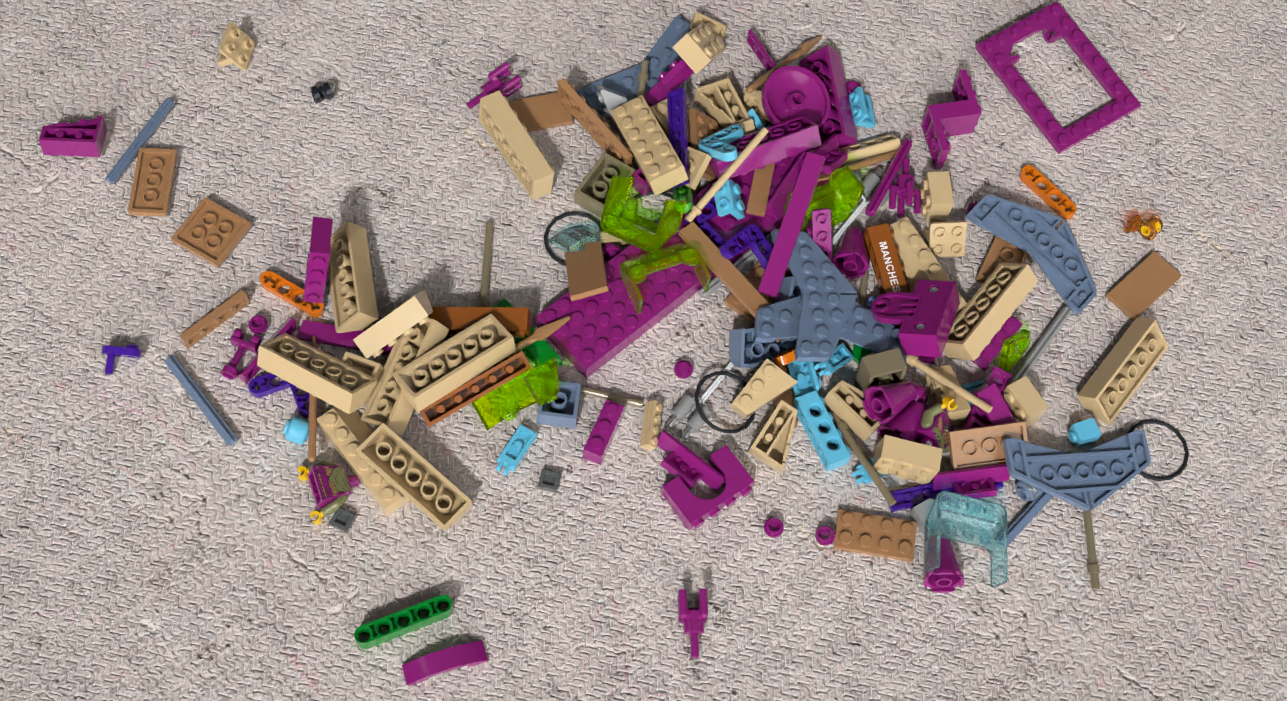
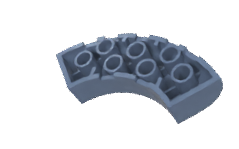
M794 276L784 277L778 296L773 304L801 296L800 288ZM755 324L745 329L729 330V357L735 367H758L766 359L774 362L773 357L794 347L797 343V338L782 339L778 343L776 340L770 343L755 342Z

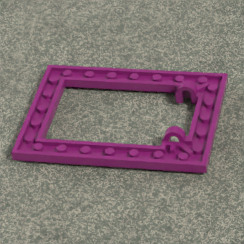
M1057 1L978 43L975 47L1058 154L1129 115L1141 106L1139 101ZM1041 30L1044 31L1043 38L1047 43H1053L1063 38L1114 102L1070 127L1063 129L1013 66V64L1019 62L1020 57L1018 54L1013 57L1010 55L1013 50L1012 46Z

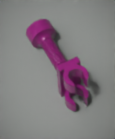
M236 328L230 341L232 345L238 348L230 364L223 366L220 372L221 375L227 379L235 380L238 374L236 367L245 350L257 353L259 345L262 343L261 336L254 334L251 341L247 342L243 340L244 330Z

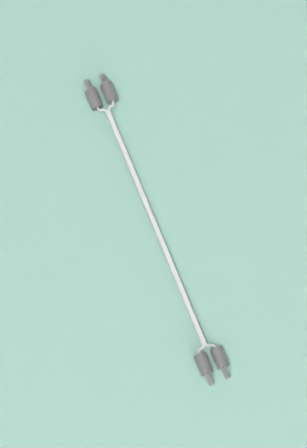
M878 167L874 173L870 172L859 184L857 192L863 201L833 236L832 246L870 202L866 201L865 197L869 195L880 181L879 176L883 172L882 168ZM894 178V180H893V182H892L891 185H895V184H896V179H895V178ZM889 189L879 207H882L888 200ZM731 361L723 371L729 372L734 365ZM719 375L701 398H699V401L702 400L703 404L700 408L707 419L711 416V412L708 410L705 400L726 375ZM683 396L670 412L672 417L666 423L669 428L677 420L682 421L695 406V397ZM698 411L686 423L688 428L682 434L684 439H687L692 432L697 433L705 424Z

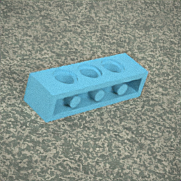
M815 390L795 398L793 404L794 408L798 410L797 416L826 472L848 464L851 451L843 443L840 430L836 429L833 424V417L830 412H827L823 397L819 396ZM810 412H816L818 416H813ZM819 428H824L827 430V432L823 433L819 430ZM827 445H834L836 449H830Z

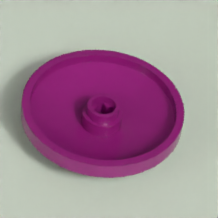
M785 66L774 71L763 85L761 93L762 106L773 125L804 115L816 123L819 129L827 120L830 112L829 93L821 79L810 70L799 66Z

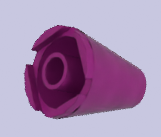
M856 227L848 228L845 231L832 259L835 267L849 279L862 277L869 269L863 232Z
M908 381L871 386L864 391L865 399L863 400L865 412L870 419L879 421V424L888 423L915 398V387Z
M921 401L912 402L902 409L890 422L880 425L877 430L879 437L882 439L884 435L915 442L918 437L916 428L923 412L928 408L927 405Z
M936 535L930 540L924 572V587L926 589L927 586L930 587L931 591L935 593L953 592L955 587L959 586L961 588L965 583L964 575L952 543L945 535Z

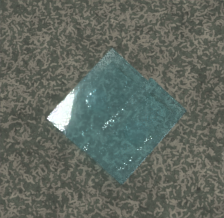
M581 224L558 232L549 239V243L565 252L584 250V243L600 241V233Z

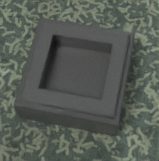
M542 469L537 489L557 493L562 473Z
M340 507L331 518L329 526L348 534L357 515Z

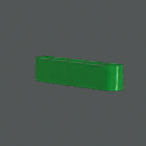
M502 298L491 307L513 306L505 298ZM531 326V335H532V334H534V331H535V330H534V329L532 328V326ZM525 335L524 338L513 336L514 343L516 344L531 335ZM537 340L522 349L544 375H549L562 365V360L545 340Z
M439 595L361 625L354 633L356 643L361 649H369L444 620L453 613L452 600L447 595ZM442 603H446L449 605V607L446 610H440L438 608L439 605ZM420 612H429V615L427 617H419ZM401 619H409L410 622L407 625L399 624ZM383 626L390 627L387 633L379 632ZM362 634L370 635L366 641L359 640Z

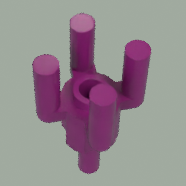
M506 61L488 74L489 81L480 87L482 93L467 102V107L472 109L480 103V98L500 91L506 98L522 88L519 83L521 78L519 75H516L506 83L503 82L505 78L511 75V72L508 70L511 66Z
M904 158L902 161V174L896 179V185L889 187V209L896 208L897 195V217L899 218L904 217L905 204H913V197L914 213H921V191L915 189V178L913 175H909L910 159Z
M679 589L677 596L678 621L683 624L684 634L690 635L691 658L696 659L699 658L698 635L704 634V623L707 621L708 616L707 589H699L698 608H687L686 589Z

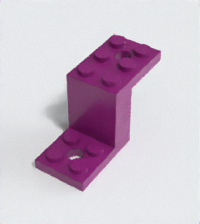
M966 69L959 70L953 85L952 93L955 102L928 105L921 123L935 170L942 169L951 150L950 143L946 140V137L973 133L978 124V119L982 115L981 106L977 103L976 91H973L972 79L968 76Z

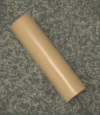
M888 134L839 148L840 152H847L848 157L842 165L898 150L900 139L893 134Z

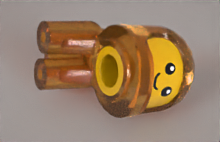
M1135 215L1126 222L1127 226L1124 228V231L1127 234L1138 231L1143 238L1153 240L1162 231L1163 222L1155 215L1147 216L1143 220H1141L1140 215Z

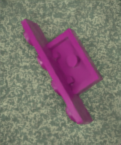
M676 59L669 66L671 70L668 73L664 71L658 77L660 81L643 96L651 107L667 99L668 92L676 90L694 73L683 59L679 62Z
M833 134L812 152L825 156L826 160L821 171L823 174H831L848 159L847 152L839 151L838 134Z
M830 208L812 210V220H808V227H805V232L832 262Z
M662 431L658 438L657 446L665 451L668 456L662 460L660 466L674 477L679 476L690 489L702 480L714 491L719 490L725 477L667 431Z
M1006 464L938 472L933 478L932 488L933 490L952 488L958 501L997 496V488L994 482L1008 481L1010 474Z

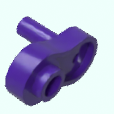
M127 344L126 347L103 345L101 354L107 355L105 374L113 375L115 356L141 358L142 350L138 349V345Z

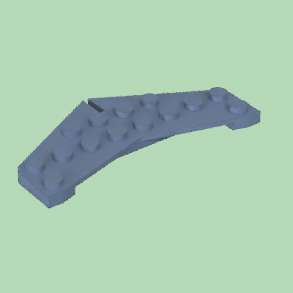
M680 15L673 19L644 59L649 62L647 72L649 77L648 83L645 85L644 95L660 81L658 77L664 71L668 73L671 70L669 66L676 59L678 62L682 59L672 47L691 30L689 29L690 24ZM641 64L586 85L578 90L577 94L582 95L590 108H594L597 114L603 115L605 105L603 102L600 103L596 93L599 92L597 86L601 85L623 93L627 101H630L637 97L639 84L637 79L638 73L641 70Z
M993 195L984 196L965 216L972 223L1032 255L1066 306L1076 316L1096 296L1097 289L1067 222L1065 221L1057 230L1054 229L1063 219L1062 217Z
M773 230L771 234L774 244L779 230ZM800 231L788 265L802 296L797 343L794 351L795 360L826 362L830 360L857 298V291L806 232Z
M802 296L759 308L755 315V342L770 343L774 342L775 339L797 338ZM854 302L839 339L875 353H880L889 348H899L906 362V355L903 354L898 334L900 329L892 324L878 322L874 319L870 310Z
M1135 430L1082 453H1069L1025 443L1024 440L1016 438L1002 440L1007 470L1012 477L1084 511H1091L1151 463L1144 430Z

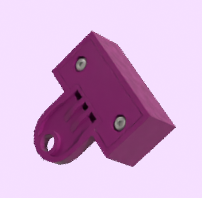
M918 280L913 293L888 292L877 297L871 305L872 315L880 323L901 325L898 334L904 355L942 357L960 305L955 281Z

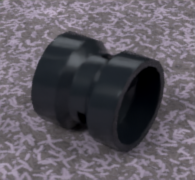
M328 81L320 86L314 85L310 87L316 104L321 103L324 99H333Z

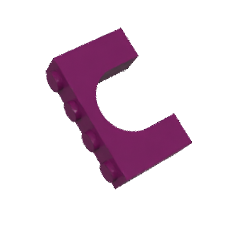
M313 216L303 301L323 303L333 223L331 218Z
M727 445L711 454L709 464L725 477L723 481L724 491L718 497L706 500L694 496L679 476L662 486V496L688 530L701 527L705 523L704 520L709 517H716L725 506L727 508L731 507L736 503L737 498L740 496L745 497L753 491L752 488L755 481Z

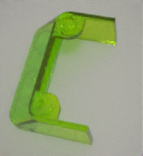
M612 176L600 220L601 229L646 252L658 251L679 230L687 201L666 199L660 222L657 224L636 214L638 202L629 195L634 177Z
M677 243L621 263L620 275L637 314L642 312L643 298L637 284L644 282L648 274L685 263L686 265L693 266L704 291L709 290L711 275L698 249L686 243Z
M552 357L533 366L528 371L472 402L487 430L505 419L507 422L517 417L516 413L530 405L537 403L540 407L546 402L550 403L558 398L557 394L560 392L559 365L556 358Z

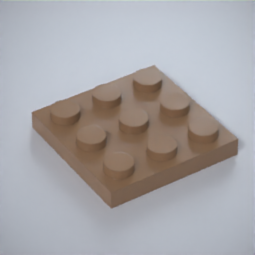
M204 197L174 233L171 241L219 268L250 230L252 224Z

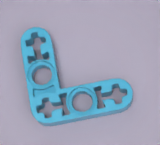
M734 124L698 142L699 151L725 162L737 159V149L729 143L744 136L743 126L741 124Z

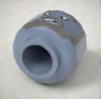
M1017 480L1015 484L1016 494L1024 501H1034L1044 492L1020 480Z

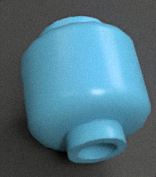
M297 416L288 419L283 430L285 439L299 445L304 444L308 440L309 420Z

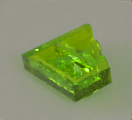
M1023 329L1003 341L1000 369L1008 373L1028 349L1031 342L1029 339L1030 331Z

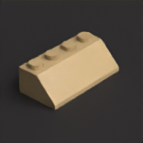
M421 291L353 339L366 359L372 355L374 358L384 352L382 349L387 344L389 347L393 346L399 341L398 336L401 334L407 336L415 330L413 328L415 324L419 323L421 326L430 319L428 315L433 310L426 291Z

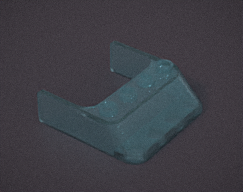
M949 491L938 493L925 521L924 572L928 573L940 567L941 538L986 549L991 559V587L996 588L1007 583V512L1005 508L997 503Z

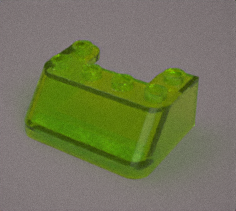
M848 166L836 169L832 173L831 180L827 185H821L815 189L801 231L805 232V227H808V220H812V210L830 208L831 228L847 220L856 211L865 187ZM790 194V195L787 197V202H786V205L784 206V211H783V215H784V216H785V213H786L787 207H788V205H789V202H790V199H791L792 194Z

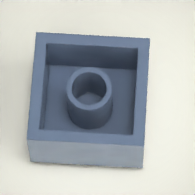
M542 379L536 424L575 429L581 384Z

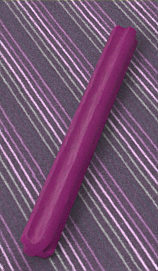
M905 138L902 141L865 209L867 216L873 217L902 165L903 159L906 158L912 147L911 139Z

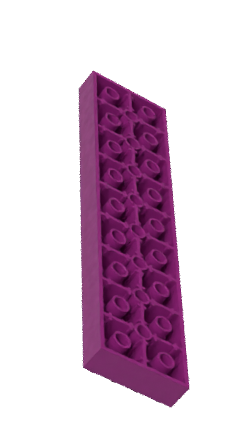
M801 153L798 156L787 157L781 162L775 163L767 203ZM755 170L749 171L746 175H738L732 179L741 188L742 193L740 196L745 205V217L738 220L729 213L722 217L717 215L707 222L725 241L750 224L757 225L764 236L775 228L781 227L788 205L778 219H774L767 214L762 217L746 213ZM834 177L817 182L810 203L831 188ZM713 183L692 198L694 206L709 191ZM703 208L701 210L702 213L706 215H709L712 212L709 208ZM674 211L672 214H670L668 217H666L652 229L659 228L664 224L668 223L676 215V211ZM687 213L677 214L674 222L659 232L644 234L605 264L609 291L575 301L571 300L570 293L567 292L536 316L537 328L562 318L570 317L567 323L547 338L586 379L697 293L699 289L716 276L678 235L679 231L685 227L684 219ZM703 231L707 237L710 236L708 231ZM738 237L739 244L743 246L742 239ZM733 246L728 248L729 251L734 249ZM747 247L738 255L728 260L731 263H733L736 259H738L741 255L748 251L750 247Z

